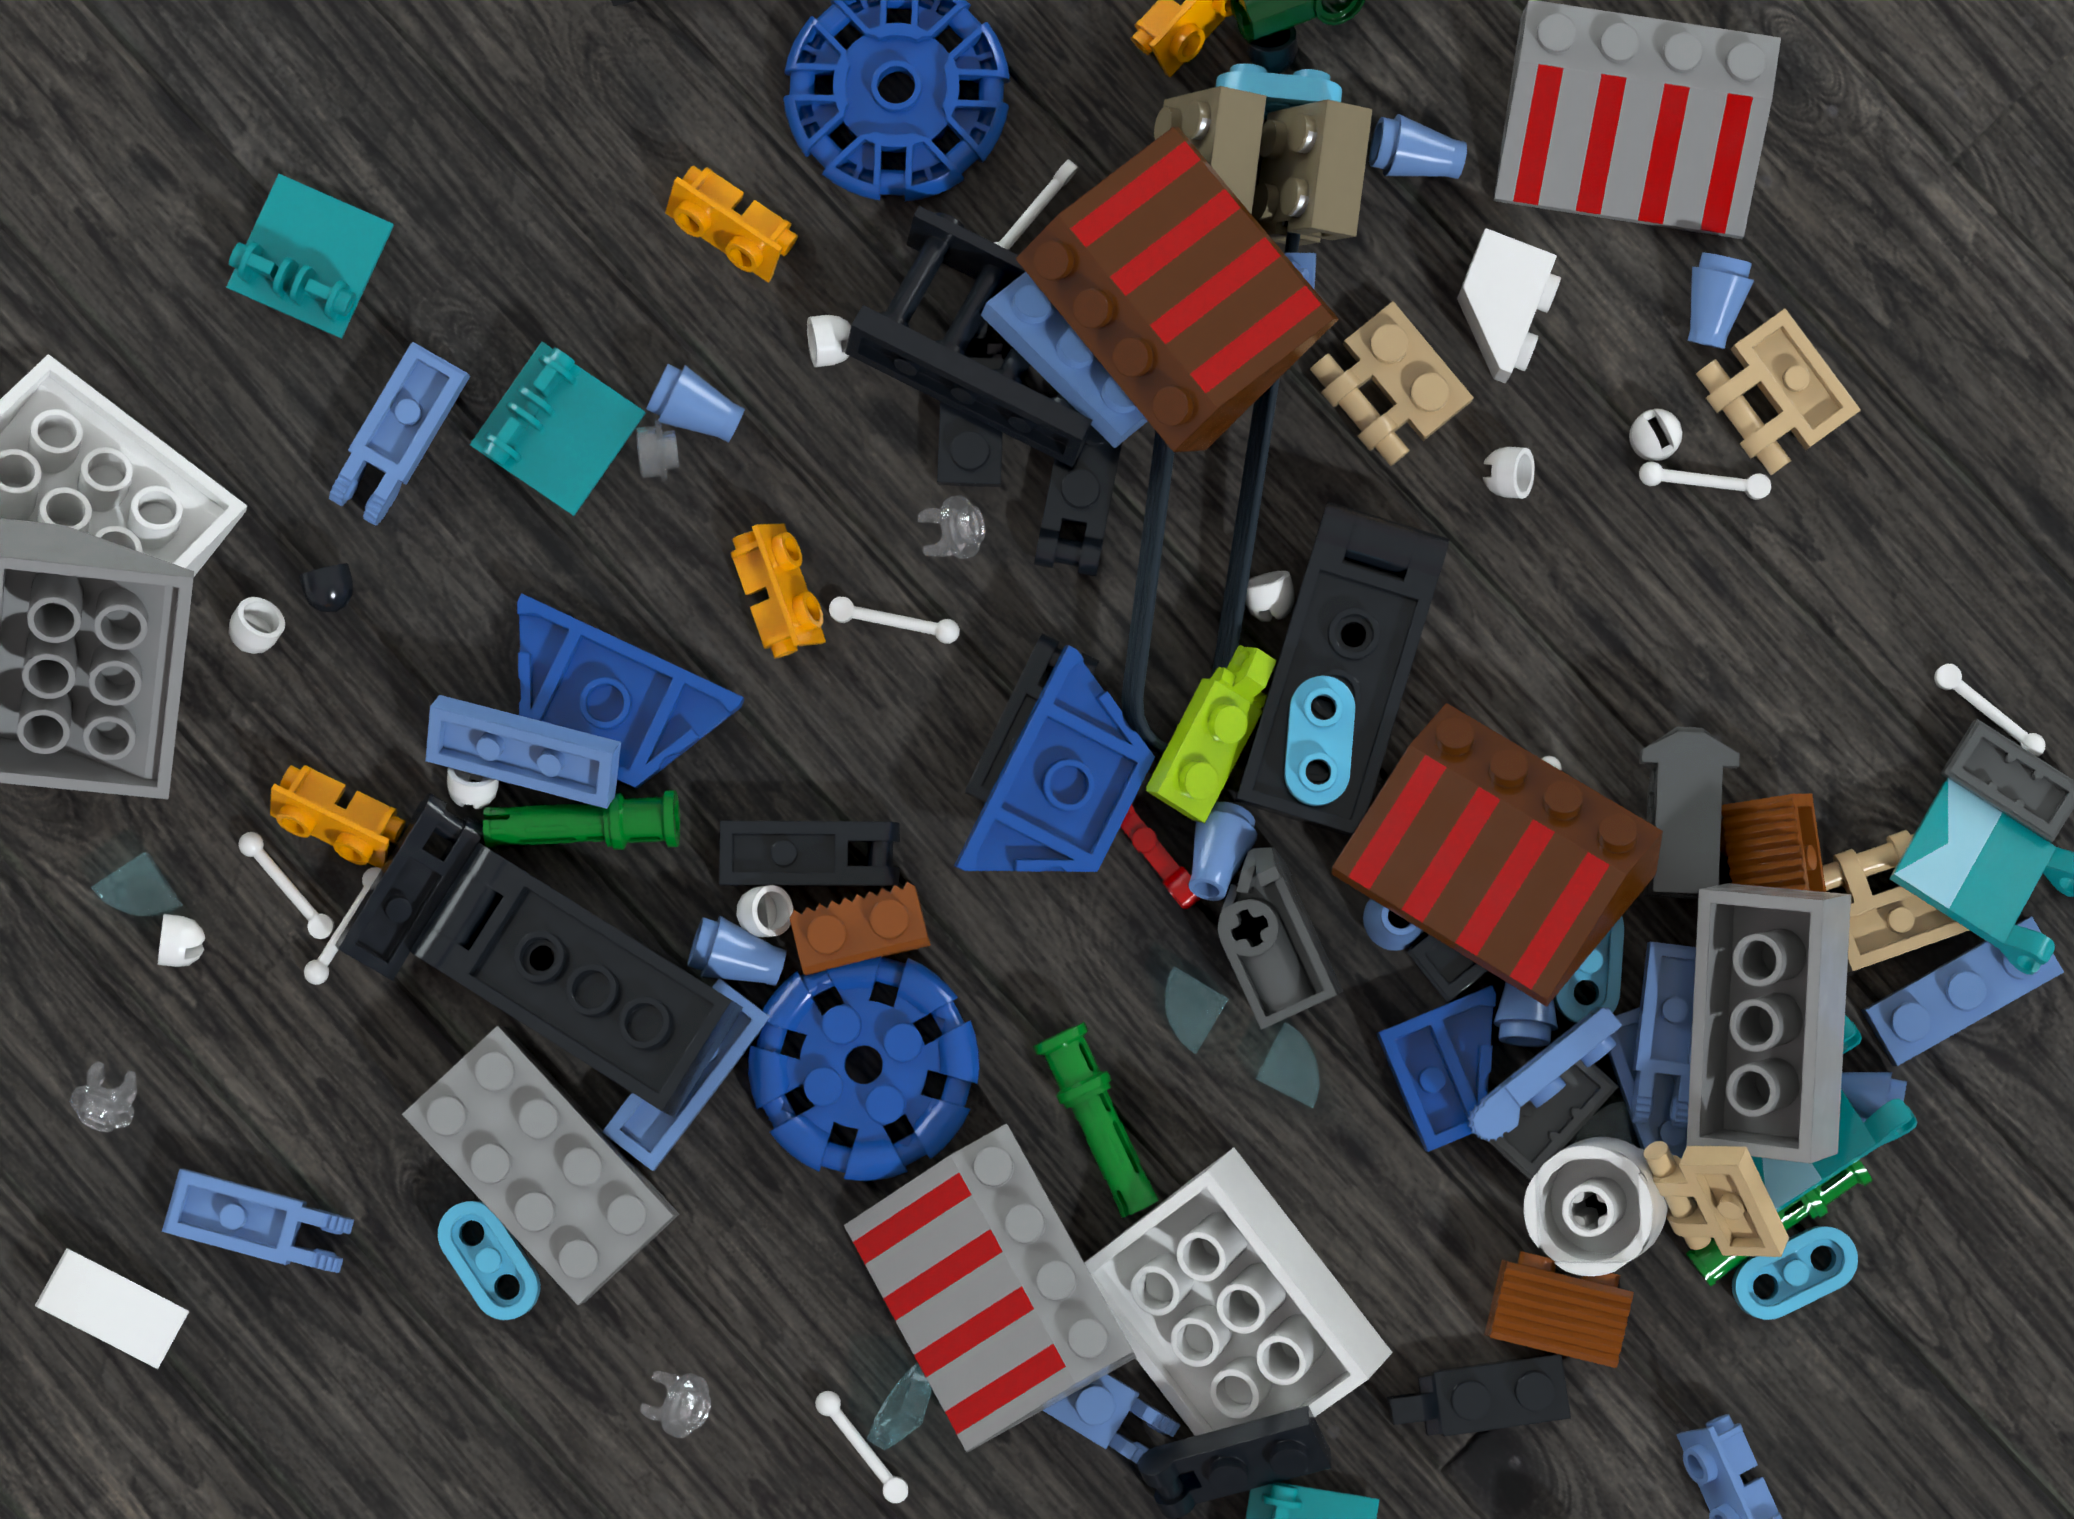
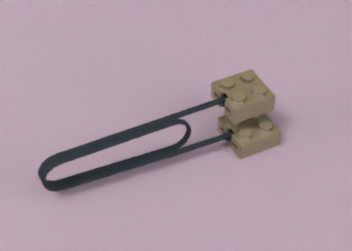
M1219 86L1164 100L1163 108L1158 113L1155 122V140L1170 128L1179 127L1272 240L1285 244L1284 253H1298L1299 246L1320 243V238L1338 240L1357 236L1372 109L1327 99L1269 112L1267 121L1263 125L1266 95ZM1260 154L1262 156L1259 184L1255 188ZM1280 378L1253 405L1212 675L1218 667H1228L1239 646ZM1155 430L1122 688V716L1132 730L1140 735L1150 751L1163 755L1168 743L1161 741L1150 730L1144 716L1143 704L1174 452Z

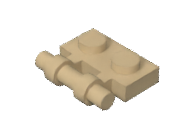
M1394 301L1344 340L1343 346L1357 361L1354 366L1344 372L1328 353L1310 368L1312 373L1325 387L1321 392L1333 407L1338 404L1362 431L1357 437L1369 451L1376 448L1390 466L1394 465L1410 451L1395 433L1406 422L1424 441L1474 399ZM1370 379L1393 405L1383 415L1378 413L1359 390Z
M1786 309L1780 311L1730 349L1744 367V370L1730 379L1716 359L1696 373L1710 393L1706 397L1707 401L1716 413L1723 410L1744 440L1740 445L1750 459L1757 456L1770 475H1773L1791 462V459L1777 442L1783 435L1791 430L1806 451L1861 410ZM1756 385L1779 414L1766 424L1762 422L1743 396V394Z
M1907 830L1887 836L1886 844L1856 854L1853 849H1849L1833 855V862L1823 865L1826 891L1842 886L1846 894H1851L1848 972L1969 931L1966 927L1901 886L1872 895L1866 877L1897 866L1914 834L1910 835Z
M1663 1141L1653 1142L1644 1149L1643 1155L1652 1172L1653 1181L1668 1205L1666 1217L1674 1233L1684 1237L1690 1249H1702L1710 1243L1711 1238H1714L1723 1256H1782L1789 1236L1747 1147L1687 1146L1682 1158L1672 1155L1668 1145Z

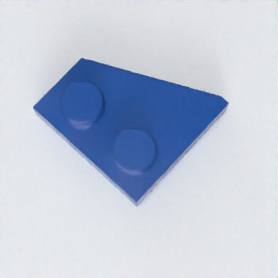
M1493 986L1481 989L1376 1033L1425 1152L1432 1151L1472 1134V1129L1468 1126L1469 1119H1467V1117H1470L1469 1111L1474 1109V1105L1479 1106L1480 1100L1488 1094V1078L1491 1072L1493 1046H1491L1492 1015L1496 1002V993Z

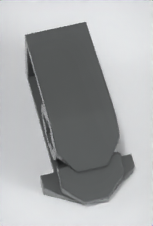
M1676 727L1640 751L1639 764H1652L1655 766L1650 771L1647 822L1663 831L1656 875L1644 888V897L1698 899L1699 889L1719 885L1723 768H1738L1740 754L1718 741L1704 728Z
M1275 847L1254 848L1248 851L1238 884H1231L1218 923L1220 942L1261 1030L1344 992L1291 879L1292 874L1287 863ZM1246 910L1249 911L1252 917L1264 915L1267 919L1269 927L1264 928L1260 932L1263 941L1261 944L1258 943L1254 936L1243 938L1240 934L1239 927L1247 922L1244 913Z

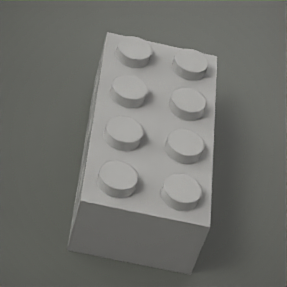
M1730 883L1699 889L1686 1147L1745 1146L1753 1157L1810 1164L1838 1154L1851 894Z
M496 1026L402 1114L577 1305L586 1302L679 1215L677 1210L616 1144L602 1133L603 1130L507 1027Z

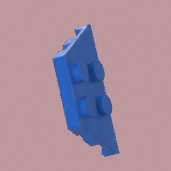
M522 593L517 601V614L519 615L520 624L518 676L521 685V701L519 702V716L620 741L621 749L617 780L638 789L742 707L745 700L744 697Z
M1069 645L1064 646L954 867L962 871L1098 872L1155 756L1140 735L1129 726L1122 716L1119 706L1108 691H1104L1084 664V658L1077 649Z

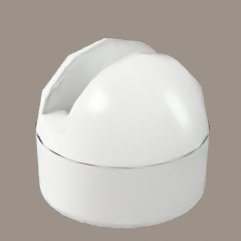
M834 315L808 317V345L814 367L835 365L849 357V355L845 354L851 325L847 320Z
M1647 410L1633 422L1629 433L1630 444L1635 453L1641 458L1648 461H1662L1670 457L1680 446L1682 441L1681 424L1676 416L1667 410ZM1652 418L1657 419L1670 445L1661 448L1659 440L1648 420Z
M1503 447L1493 451L1484 460V464L1492 465L1491 476L1483 477L1485 485L1498 496L1526 498L1531 491L1534 481L1535 467L1531 451L1528 448Z
M1269 572L1249 579L1245 604L1251 615L1260 621L1269 622L1273 616L1277 620H1281L1291 612L1295 602V590L1290 572Z
M249 597L241 601L232 614L228 633L232 642L241 651L252 654L263 653L271 648L285 629V620L281 611L271 602L258 597Z
M448 767L447 787L450 797L457 805L461 807L465 804L473 805L475 810L482 809L489 805L496 797L499 780ZM471 779H472V780L481 781V782H471Z
M775 885L757 886L742 894L737 904L736 916L740 926L754 936H779L791 925L789 917L793 913V904L787 892L781 887Z
M163 915L158 965L173 967L189 966L200 958L204 951L202 943L205 940V934L195 920L178 915Z

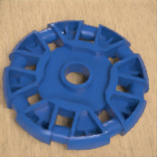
M830 0L832 5L817 19L811 16L801 28L791 47L784 71L786 75L790 76L789 95L783 97L785 114L793 137L805 157L812 154L825 168L822 175L834 184L851 193L879 201L881 195H904L905 202L921 200L940 194L964 180L962 173L976 160L983 163L995 147L1004 128L1009 110V105L1003 103L1004 84L1010 82L1008 63L1000 41L988 22L981 24L969 11L971 4L966 0ZM888 9L912 10L911 24L887 23ZM850 24L856 28L862 37L857 39L846 50L834 36ZM951 28L963 41L948 53L936 38L944 30L947 31ZM893 72H901L908 75L915 84L912 96L905 102L898 104L887 102L878 92L881 80ZM834 76V95H815V78ZM959 81L979 83L978 100H959ZM843 123L848 133L855 139L844 150L830 138L831 134ZM949 127L960 139V142L944 155L934 143L943 137L946 128ZM882 151L893 153L906 152V169H882Z
M880 956L810 975H800L798 970L794 972L773 992L764 1005L762 1011L770 1016V1018L760 1031L756 1047L751 1045L749 1047L748 1075L751 1094L756 1109L763 1107L774 1127L769 1133L784 1150L802 1164L820 1172L821 1167L845 1173V1180L874 1181L892 1178L907 1173L906 1166L925 1155H928L931 1160L950 1143L964 1124L971 1110L965 1107L971 1084H978L980 1064L976 1034L971 1020L965 1023L953 1002L958 998L957 995L937 974L910 958L907 959L906 963ZM875 982L899 988L894 1007L870 1001ZM835 986L844 1004L835 1006L822 1015L813 997ZM931 1014L942 1036L925 1045L920 1032L913 1023ZM787 1029L807 1035L801 1049L800 1059L780 1054ZM859 1046L874 1048L881 1055L883 1061L881 1074L876 1080L868 1084H860L853 1081L846 1071L847 1056L853 1049ZM928 1070L947 1075L940 1100L921 1095L926 1084ZM803 1085L807 1098L815 1107L796 1116L785 1094ZM906 1114L915 1132L893 1144L884 1125L892 1123ZM834 1123L858 1129L853 1148L829 1142Z

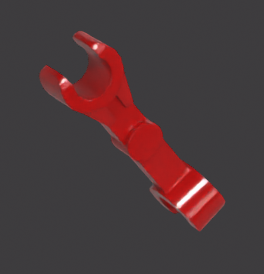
M1131 804L1120 828L1132 841L1134 849L1145 857L1162 878V884L1179 906L1183 909L1190 908L1201 899L1189 889L1188 884L1191 875L1183 866L1179 867L1158 841L1155 832L1145 825Z

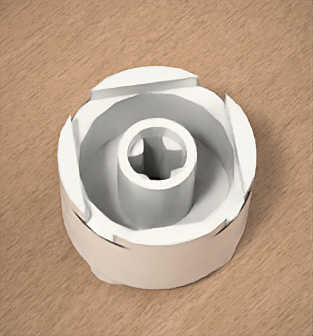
M1591 1137L1575 1142L1557 1152L1539 1168L1527 1186L1524 1199V1218L1529 1236L1538 1248L1541 1247L1555 1261L1554 1264L1566 1272L1576 1275H1606L1626 1266L1655 1243L1665 1224L1668 1205L1653 1181L1652 1172L1643 1155V1149L1617 1138ZM1595 1193L1598 1201L1605 1203L1607 1206V1213L1599 1217V1219L1597 1209L1586 1207L1585 1199Z

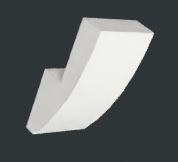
M67 1248L35 1304L39 1309L156 1369L159 1368L189 1313L188 1310Z

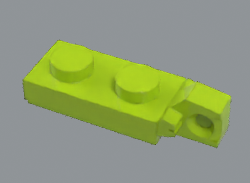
M1240 645L1237 647L1227 668L1218 667L1210 679L1202 678L1146 786L1147 792L1193 821L1206 822L1262 713L1261 708L1264 707L1267 695L1261 691L1267 685L1276 663L1275 659L1256 647Z

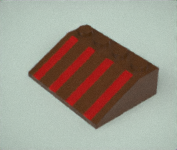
M1179 127L1170 128L1059 213L1016 257L1018 263L1173 452L1204 451L1208 449L1339 320Z
M1446 703L1403 754L1332 866V875L1547 1007L1656 875L1663 831Z

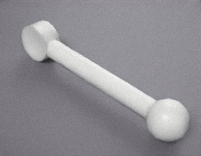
M1068 159L999 242L993 243L1009 250L1057 192L1071 180L1079 167Z
M1653 461L1644 463L1639 471L1641 481L1648 486H1656L1662 481L1745 491L1746 495L1754 500L1766 497L1771 490L1769 478L1760 473L1748 477V479L1663 469L1660 464Z
M846 597L834 598L829 605L831 617L839 623H846L853 618L932 634L944 644L954 642L960 634L958 624L951 619H943L936 623L854 606L852 601Z
M1945 664L1937 669L1934 680L1939 688L1943 690L1954 689L2017 740L2022 748L2036 757L2043 754L2046 744L2042 736L2037 733L2028 734L1962 681V674L1957 666Z
M247 832L243 834L238 843L241 853L248 857H254L309 921L308 931L310 935L317 939L330 937L335 928L333 919L326 914H319L263 849V839L258 833Z
M372 867L363 874L362 883L364 887L318 959L306 964L304 976L309 983L318 985L327 980L329 976L328 965L338 951L335 944L380 873V868Z
M832 1391L820 1393L815 1401L817 1411L821 1415L832 1418L883 1484L885 1499L891 1503L904 1501L908 1495L907 1482L902 1477L893 1476L840 1409L841 1400L839 1396Z

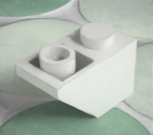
M1485 228L1457 300L1493 379L1506 383L1514 368L1522 371L1526 370L1539 337L1528 332L1536 309L1548 313L1561 277L1551 274L1557 255Z

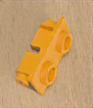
M1158 0L1135 23L1137 32L1131 37V40L1146 55H1150L1153 51L1165 74L1171 77L1183 63L1192 60L1200 52L1205 39L1226 17L1233 15L1230 0H1185L1182 5H1179L1174 0Z
M693 165L684 175L683 179L677 177L674 180L665 214L673 218L685 233L693 237H701L725 253L737 268L745 272H753L769 283L773 277L780 254L786 256L798 238L797 234L789 230L791 223L756 200L740 215L734 211V208L742 200L744 192L714 173L710 168L706 167L701 171Z
M757 524L752 526L753 531L734 537L732 541L736 550L730 554L745 595H752L767 589L770 598L750 607L763 648H771L773 657L776 659L798 651L797 646L825 643L826 640L821 628L823 624L821 606L816 597L807 589L800 569L802 565L800 547L793 535L787 532L785 524Z
M290 765L281 780L280 786L274 784L271 788L270 816L276 818L282 828L296 836L307 838L312 835L332 845L342 858L357 865L369 863L382 869L387 861L389 841L392 843L397 842L406 823V820L396 816L397 809L359 791H356L348 807L344 809L338 806L337 803L345 791V784L307 765H304L301 770Z

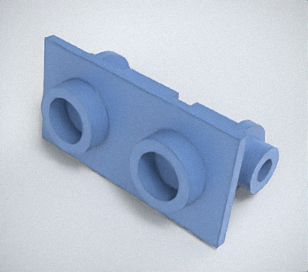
M1729 1414L1708 1421L1706 1423L1707 1428L1677 1434V1438L1684 1451V1466L1690 1477L1698 1483L1710 1511L1709 1519H1782L1763 1477L1743 1484L1740 1474L1758 1464L1744 1435L1741 1424H1733Z

